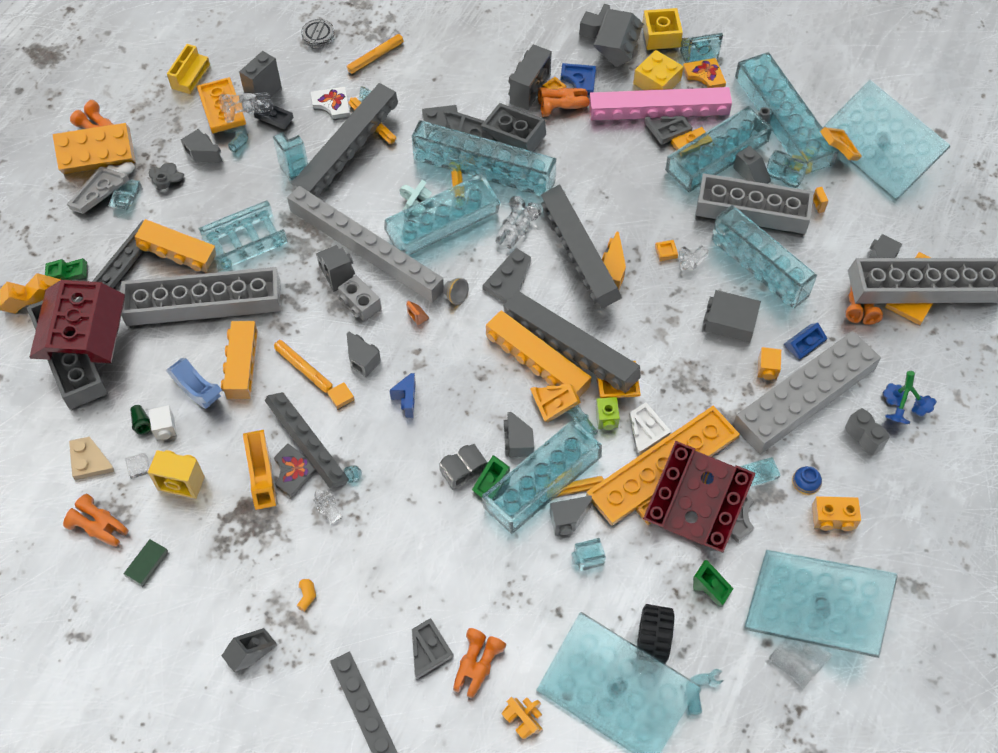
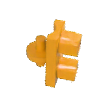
M510 697L506 701L509 705L501 714L509 723H512L518 716L521 718L523 723L516 729V732L522 739H527L534 733L539 734L543 730L531 715L533 714L537 719L542 716L538 710L541 705L539 700L532 703L528 697L525 698L522 702L527 708L523 706L518 698Z

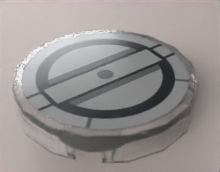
M315 19L305 23L301 30V36L306 45L320 48L325 44L329 45L334 40L335 30L329 21Z

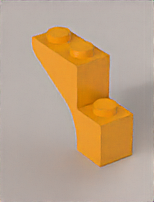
M36 273L25 286L7 281L0 289V310L16 314L27 305L43 301L46 289L61 279Z
M264 430L243 433L255 510L276 506L272 465Z

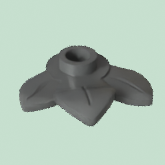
M165 163L160 168H150L149 177L156 188L166 189L170 186L171 182L180 181L184 177V173L176 172V164Z

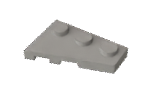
M100 166L68 202L67 206L70 210L84 214L130 179L126 174Z

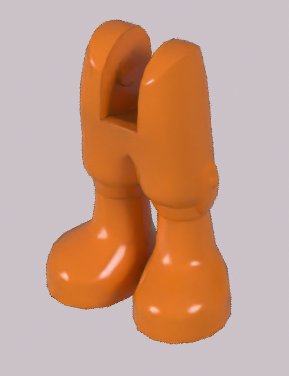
M538 88V102L541 104L543 118L549 117L554 108L580 109L588 107L590 104L586 89Z
M89 100L85 104L84 113L81 110H76L70 116V122L74 126L84 129L114 125L111 120L100 115V106L95 100ZM88 118L97 123L98 125H94L93 123H91L88 120Z
M850 286L848 296L851 305L846 309V318L852 323H859L863 318V324L865 325L880 322L883 318L882 310L879 307H874L875 303L863 304V313L861 304H855L852 287Z
M84 494L75 502L77 510L71 508L63 521V527L68 530H74L77 526L81 527L90 537H95L114 547H118L120 541L112 533L117 531L126 536L129 532L109 511L97 508L94 505V498L89 494ZM78 511L82 513H87L88 515L92 516L95 519V521L87 519Z
M468 628L466 638L469 642L467 654L460 660L453 690L459 693L466 677L472 678L467 697L473 698L486 676L490 674L492 660L497 654L505 650L506 643L499 638L489 636L482 658L479 662H476L477 656L486 641V635L477 629Z

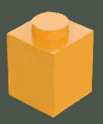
M761 348L758 356L757 377L766 380H777L781 370L782 349Z

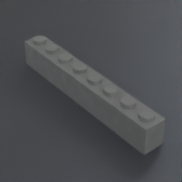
M378 83L292 181L293 189L295 190L298 186H301L316 197H319L323 189L332 182L335 175L342 171L348 160L352 159L355 152L365 144L366 139L376 131L379 124L385 121L391 110L396 108L398 104L396 91Z
M559 184L541 194L544 201L541 205L545 212H550L547 216L551 224L557 225L554 229L558 237L563 236L564 239L561 242L565 250L570 249L571 252L568 255L572 263L577 262L578 265L575 268L579 276L584 275L585 279L582 281L587 290H592L590 296L594 304L599 303L601 309L622 299L614 280L561 185Z
M520 291L516 292L503 305L504 312L550 347L563 353L567 359L574 360L583 369L590 370L599 379H604L610 383L613 388L620 389L626 393L641 378L640 365Z

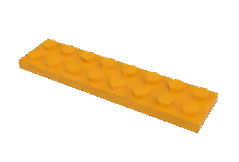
M713 405L588 490L586 496H592L594 506L609 524L613 526L653 496L675 441L693 447L696 451L712 457L738 439L740 434Z

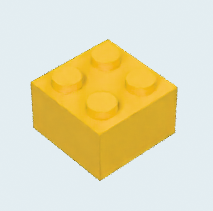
M678 9L644 10L642 28L647 50L681 47L683 31Z
M655 50L635 69L633 84L642 90L673 89L681 81L684 66Z
M157 450L148 470V474L157 490L197 499L205 478L195 457L191 455H177L169 450L164 452Z

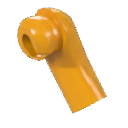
M302 579L298 585L302 590L303 597L296 606L303 612L307 610L316 597L314 583L310 579Z

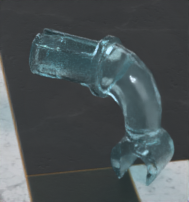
M239 126L224 130L226 133L236 132L234 139L228 144L232 152H238L240 147L247 143L248 132L245 127Z
M713 669L710 673L696 674L689 679L685 691H683V694L686 695L689 715L702 713L699 695L701 693L700 687L704 684H709L713 687L719 686L724 680L717 681L713 677L714 675H720L722 673L721 670Z

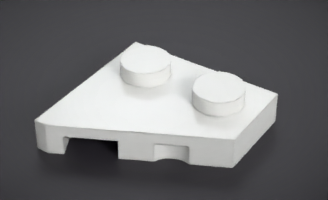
M647 402L630 412L631 425L639 455L671 434V430Z

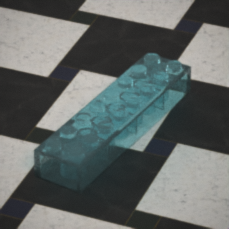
M767 52L738 62L735 74L736 79L758 111L762 107L770 109V128L790 158L796 161L800 167L801 174L804 176L834 165L839 150L830 146L820 132L823 129L771 54Z
M419 120L411 136L413 159L419 162H425L451 171H461L463 174L471 177L481 178L541 196V194L552 189L554 186L557 158Z

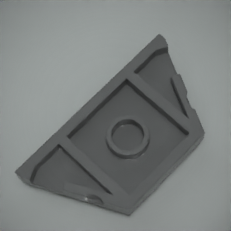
M449 109L446 110L445 117L453 146L488 156L501 144L481 128L484 120Z

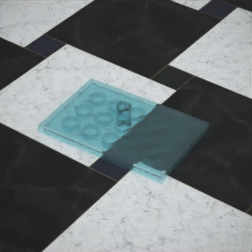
M871 80L824 126L845 131L862 155L858 161H850L895 200H898L950 148V144Z
M766 550L745 622V630L879 658L898 578L897 573Z
M580 612L536 691L632 753H661L700 685L583 612Z

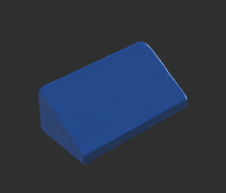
M817 322L808 325L785 342L784 346L800 360L828 338Z

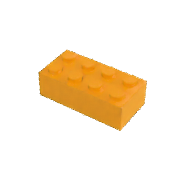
M126 123L52 134L58 170L63 174L94 170L100 166L104 168L108 167V165L119 166L125 162L136 163L131 132Z

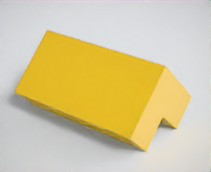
M186 44L167 72L171 89L191 94L210 66L209 58L198 54L196 46Z

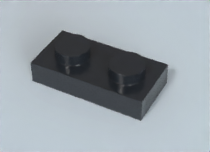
M264 101L254 111V118L285 129L294 118L292 112Z

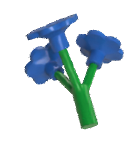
M907 371L903 387L899 384L889 383L883 391V396L887 398L886 402L891 406H897L895 414H885L886 418L910 424L911 421L903 417L905 411L903 408L909 391L916 397L912 408L914 414L924 416L926 413L934 410V405L937 403L936 399L931 398L929 395L920 396L913 387L914 371Z

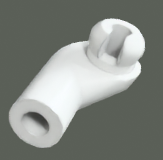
M125 162L118 167L108 165L107 169L129 175L134 171L135 165L132 162Z

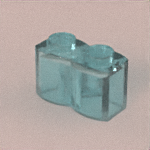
M775 150L769 158L767 171L771 178L782 180L786 185L798 188L804 179L808 165L802 160L791 158L783 151Z

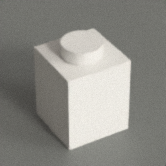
M169 405L148 410L151 430L156 440H165L176 436L174 417Z

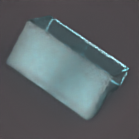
M282 132L273 136L279 166L289 181H291L306 167L308 161L304 142L300 136L297 135L288 139Z

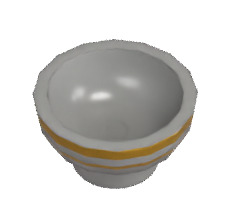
M455 278L445 283L443 292L451 303L460 305L468 295L469 284L464 278Z

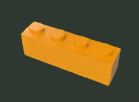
M147 219L143 221L135 235L136 246L139 249L153 252L161 258L166 257L179 265H187L195 271L207 273L216 256L214 245Z
M231 321V328L227 330V339L229 340V345L225 346L227 362L223 363L225 378L221 380V389L224 391L227 399H251L258 335L255 321Z

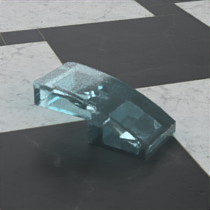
M130 179L118 190H114L108 206L110 208L128 210L140 190V181Z

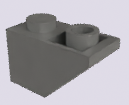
M199 129L181 139L184 151L194 162H222L219 146L213 144L206 133L203 134Z
M349 331L347 333V344L351 368L367 377L381 362L380 351L375 345L366 343L360 335H354Z
M507 412V420H504V432H508V438H505V450H509V458L534 457L533 429L514 413Z

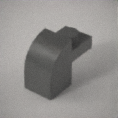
M604 3L599 15L586 11L580 21L579 35L596 38L605 13L610 9V5Z

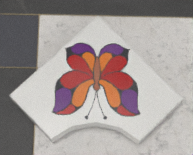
M345 87L311 92L313 109L327 111L331 114L332 119L350 116Z

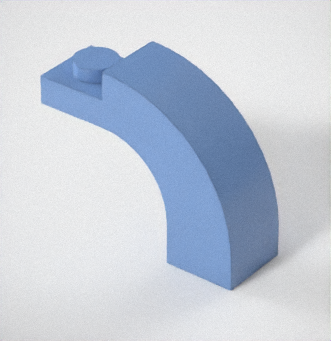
M180 358L166 370L175 383L195 403L205 409L221 397L219 393L222 389L218 384L207 382L186 358Z

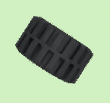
M645 604L642 609L637 639L636 656L638 660L666 664L669 659L675 620L673 608Z

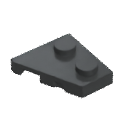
M661 116V119L651 120L650 117H645L644 123L661 145L693 129L684 116Z
M431 618L412 629L416 679L454 657V654Z

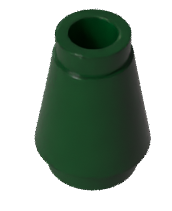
M141 405L132 406L130 412L133 431L139 435L148 433L151 430L150 418Z

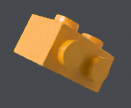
M816 496L812 503L814 528H821L824 531L832 529L852 531L857 529L861 522L858 497Z

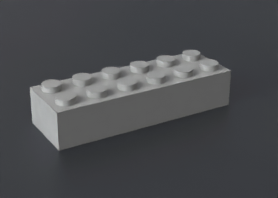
M703 173L695 216L806 234L811 219L814 191Z

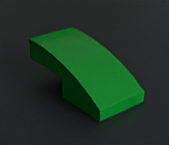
M82 258L67 263L63 259L45 264V275L61 280L86 278L87 261Z

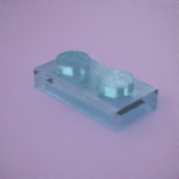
M773 457L740 466L756 473L751 486L779 479L780 472Z

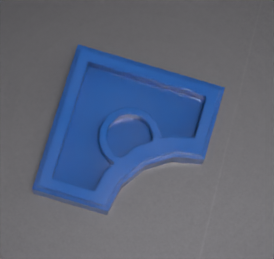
M562 63L560 80L569 82L574 88L586 89L587 95H590V93L594 92L596 66Z

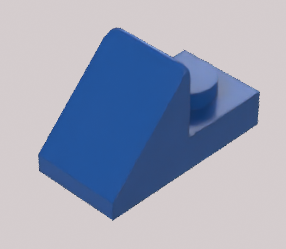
M410 373L390 389L391 400H401V410H405L406 418H414L415 373Z

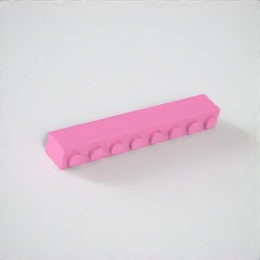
M729 87L590 93L589 98L591 120L661 118V116L730 115L732 106Z

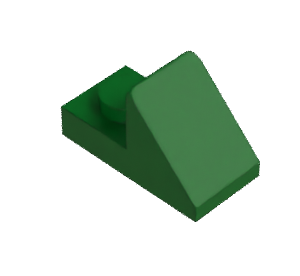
M492 455L472 490L487 502L491 501L500 485L508 482L510 467Z
M704 560L693 577V589L704 591L717 605L723 606L734 589L708 560Z

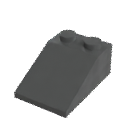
M502 103L496 106L481 125L484 131L512 152L528 158L546 136L545 119Z

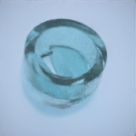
M351 465L344 469V473L349 478V483L359 480L362 476L361 469L356 465Z

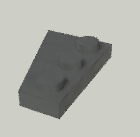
M515 248L482 285L483 290L506 303L516 292L520 291L521 284L531 263V256Z

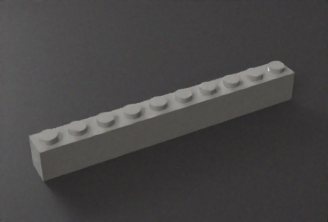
M298 186L287 197L291 212L431 303L443 292L444 280L442 276L301 186Z

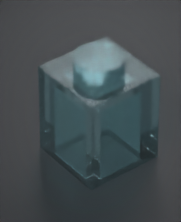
M600 538L576 543L574 552H571L574 565L578 564L580 571L605 564L606 556Z

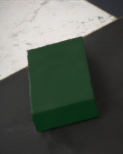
M149 539L123 574L125 577L143 586L168 553V550Z

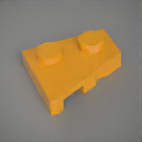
M571 384L530 388L541 415L547 423L581 403L574 386Z

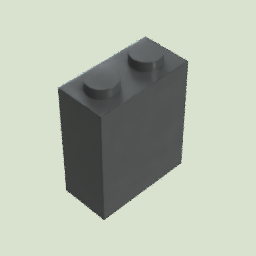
M263 50L239 71L246 101L257 108L262 101L267 102L282 88L276 58Z
M715 290L714 297L710 296L707 308H711L710 313L706 312L703 323L706 324L705 331L750 343L761 301Z

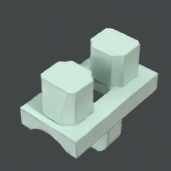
M421 180L416 189L408 185H403L400 188V195L408 200L402 212L407 214L408 211H411L416 215L420 213L424 205L416 199L419 198L427 202L432 194L425 187L427 182Z

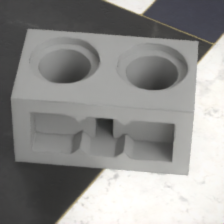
M357 275L338 287L339 300L343 305L350 307L355 317H360L363 321H366L382 309L380 298Z

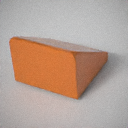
M411 301L406 302L407 313L417 325L429 319V316L419 305Z

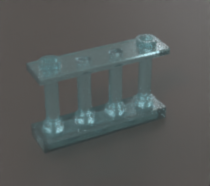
M268 200L198 228L202 240L207 243L211 242L215 246L218 256L214 260L218 271L228 269L235 264L288 243L284 229L276 231L270 220L273 214ZM263 221L270 235L260 239L253 224ZM246 228L253 242L242 246L235 232ZM229 235L235 249L225 253L218 239Z

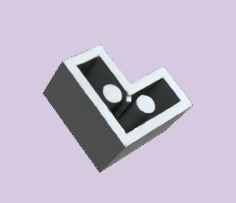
M335 245L316 253L318 265L333 292L337 291L340 285L355 275L352 267V257L349 253H345L343 247L339 249Z

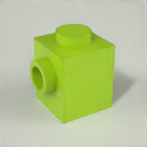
M617 397L597 398L595 409L598 429L613 430L618 428L620 416Z

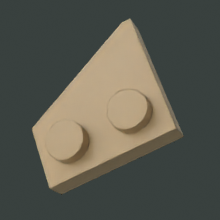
M90 436L69 441L72 477L74 480L114 472L113 466Z

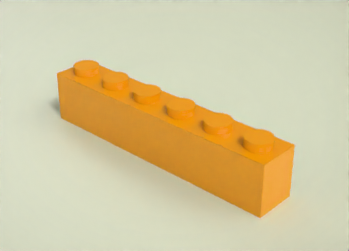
M502 310L486 324V336L491 342H496L504 352L512 354L520 364L528 366L535 375H540L546 380L548 385L560 386L571 384L574 386L579 398L590 387V375Z

